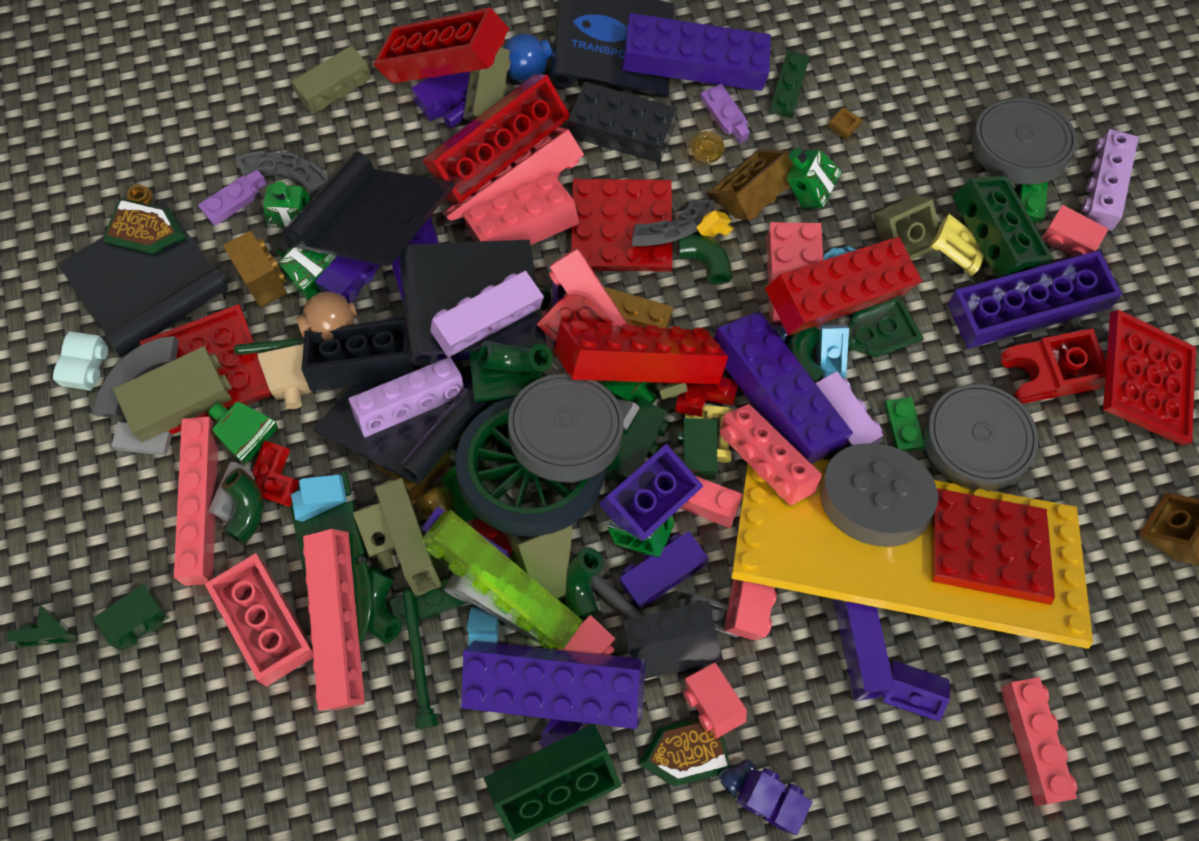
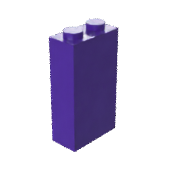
M833 599L854 701L884 697L894 690L895 686L877 607Z

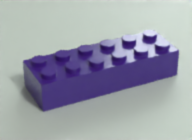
M630 13L625 33L622 70L762 91L770 70L771 34Z
M1100 250L955 290L947 305L967 349L1110 309L1121 297L1122 293Z
M760 311L718 327L713 339L720 344V347L729 356L725 368L757 412L811 464L842 450L852 436V430Z
M473 641L463 651L461 708L637 729L643 717L646 659Z

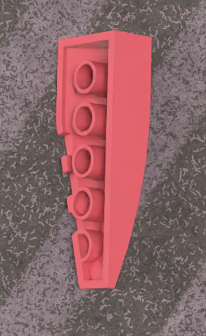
M558 127L478 189L472 196H469L462 203L455 202L442 214L449 221L463 218L462 213L517 190L522 186L533 183L542 177L554 174L558 178L562 170L565 168L571 169L579 163L578 159L584 154L570 131Z

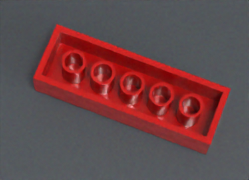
M491 7L393 27L373 65L392 84L489 69L495 61L499 48L504 44L509 28Z
M533 75L427 155L422 161L434 179L453 181L455 183V187L446 197L448 201L462 203L567 121L570 114L548 75Z
M895 237L780 274L765 287V290L787 334L791 335L905 295L923 281L900 237Z
M580 321L561 323L554 348V353L572 380L720 384L729 357L720 347V344L703 328L696 327L694 330L683 329L677 326L659 328L654 325L636 327L631 324L617 326L604 322L597 324H585Z

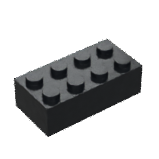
M584 82L568 119L569 131L574 139L661 164L676 125L677 108Z
M405 317L341 326L335 330L328 331L333 334V338L327 340L321 337L324 332L305 331L301 370L310 391L389 381L416 371V366L411 364L409 359Z

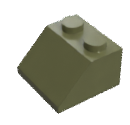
M915 194L873 214L881 241L900 237L911 260L934 250L930 247V244L937 235L939 225L933 199Z

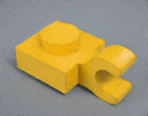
M715 210L707 213L702 218V222L696 227L701 235L714 238L718 233L727 236L734 230L732 226L728 225L731 220L727 214Z

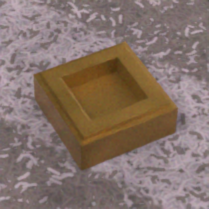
M842 107L829 121L827 127L847 140L861 125L862 119Z

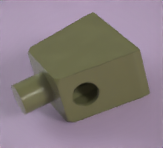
M378 503L354 512L353 514L369 557L373 560L378 559L382 572L398 567L394 555L396 549L381 504ZM384 537V544L377 546V540Z

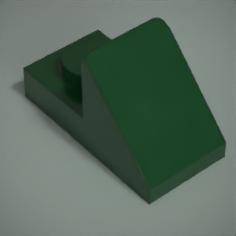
M39 606L37 625H22L20 630L8 631L7 637L8 643L20 648L72 643L78 640V636L52 611L42 606Z

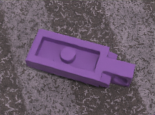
M719 84L702 92L700 95L701 101L723 133H732L739 144L748 141L750 133L746 127L748 122L724 86Z
M256 170L247 176L244 175L198 204V206L213 226H216L254 201V196L258 193V190L267 183L261 173Z

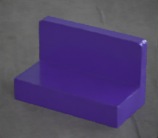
M893 661L891 672L895 689L883 697V702L940 722L950 700L949 679Z

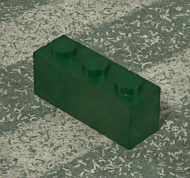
M637 400L636 404L639 406V410L628 429H623L619 452L613 462L606 468V478L621 484L658 451L659 445L656 442L659 436H665L670 424L667 421L668 411L643 400Z

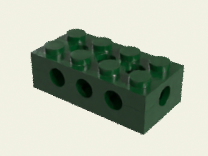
M1007 176L970 178L952 196L958 211L963 216L968 229L975 238L996 279L1041 267L1053 260L1051 253Z

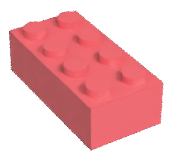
M554 174L542 177L533 183L522 186L517 190L462 213L473 242L530 239V245H533L579 224L575 202Z
M770 222L766 237L768 285L780 274L823 261L821 223ZM769 298L770 323L781 325L782 322Z
M256 553L205 583L207 590L258 682L267 687L314 658L312 644L266 563Z

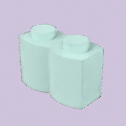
M69 331L63 342L61 356L54 369L53 380L63 387L91 391L100 379L99 366L107 357V343L97 335Z

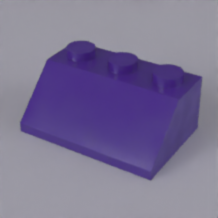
M666 444L598 504L616 525L644 541L693 497L703 485Z

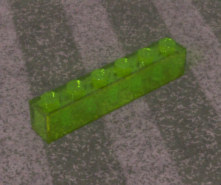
M452 510L443 512L422 538V541L428 545L426 550L438 559L444 558L450 563L448 568L461 578L463 576L467 577L473 582L471 587L483 596L489 595L495 600L493 605L504 614L510 613L517 619L515 623L524 631H532L538 636V643L546 649H564L582 624V619Z

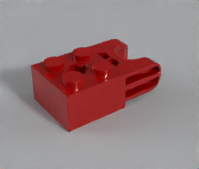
M1093 328L1046 337L1037 342L1012 346L1003 351L999 356L1005 368H1021L1030 376L1031 382L1022 384L1014 393V397L1022 404L1096 390L1105 384L1106 359Z

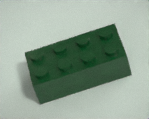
M595 724L483 777L492 802L512 841L622 787L609 752Z

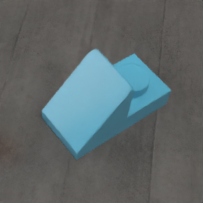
M847 324L820 325V343L816 345L818 365L826 371L823 378L836 371L842 378H846L849 327Z
M341 475L303 478L299 480L300 490L291 494L295 520L302 522L347 501Z
M471 607L467 623V631L469 633L468 646L473 641L498 643L499 619L480 607Z

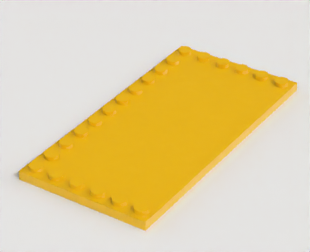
M821 459L812 464L822 474L816 492L791 506L747 462L731 579L1087 649L1092 645L1093 636L1077 507L1001 492L986 491L984 489L971 490L957 484L934 480L936 487L939 489L1047 509L1055 599L1050 605L932 582V519L926 530L918 538L899 546H875L848 536L832 523L824 511L821 502V484L830 460Z

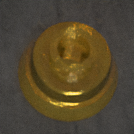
M713 131L699 133L691 143L693 156L702 163L716 162L722 157L725 149L723 139Z
M439 485L429 491L418 502V511L430 517L438 506L451 514L453 512L451 507L454 501L449 487Z

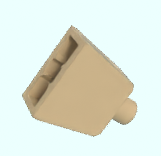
M304 344L258 353V359L271 393L276 400L285 399L287 409L301 407V395L312 392L301 370Z

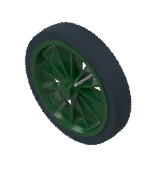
M516 397L500 401L488 407L474 418L460 439L456 455V477L463 498L478 518L489 526L508 534L542 536L571 526L581 519L596 502L603 486L606 469L593 477L580 480L571 492L558 481L548 480L532 473L518 461L511 449L509 440L500 433L508 428L509 411ZM494 438L513 455L484 448ZM479 459L507 464L478 472ZM511 475L491 494L482 484L485 481ZM541 478L563 499L546 506L539 479ZM523 479L515 506L498 500L517 482ZM527 488L531 491L537 490L542 507L521 508Z

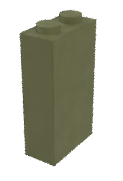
M205 346L113 389L132 434L140 442L143 443L181 425L182 419L195 418L210 411L218 402L225 404L232 400L228 390L232 389V386L225 374L220 375L218 369L222 365L215 353L210 355Z
M403 479L384 482L381 486L376 487L375 490L404 576L414 595L417 597L432 589L442 587L427 541L421 531L422 527L413 501Z

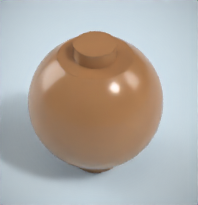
M321 292L307 301L304 306L303 315L296 317L303 337L305 331L312 330L314 332H324L321 337L327 340L333 338V334L328 331L335 330L341 326L355 324L353 318L358 316L353 302L347 303L344 296L335 292Z

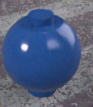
M531 34L514 35L503 46V48L510 50L509 59L511 60V65L507 74L511 79L520 83L525 82L533 75H542L546 70L547 60L553 56L547 39L539 41Z

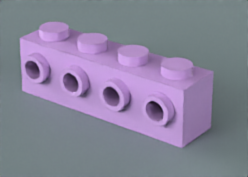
M1109 129L1103 138L1100 137L1096 143L1094 151L1098 152L1090 168V171L1093 172V177L1089 179L1086 186V192H1089V195L1084 200L1081 212H1084L1085 217L1108 228L1110 231L1122 219L1139 138L1138 136Z
M526 271L518 275L514 273L506 277L503 283L495 287L493 285L486 287L478 296L472 299L467 297L461 300L453 309L449 311L444 309L438 312L432 319L430 331L447 357H450L540 309L544 296Z
M448 357L348 399L354 418L365 438L455 400L464 390L460 372L451 357Z

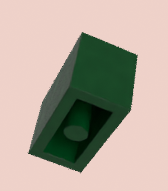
M684 418L683 427H678L677 444H682V453H678L677 456L695 476L705 480H715L718 471L717 419Z
M145 584L93 617L108 644L120 651L134 646L138 642V638L147 632L150 633L158 630L163 626V622L170 618L155 592Z

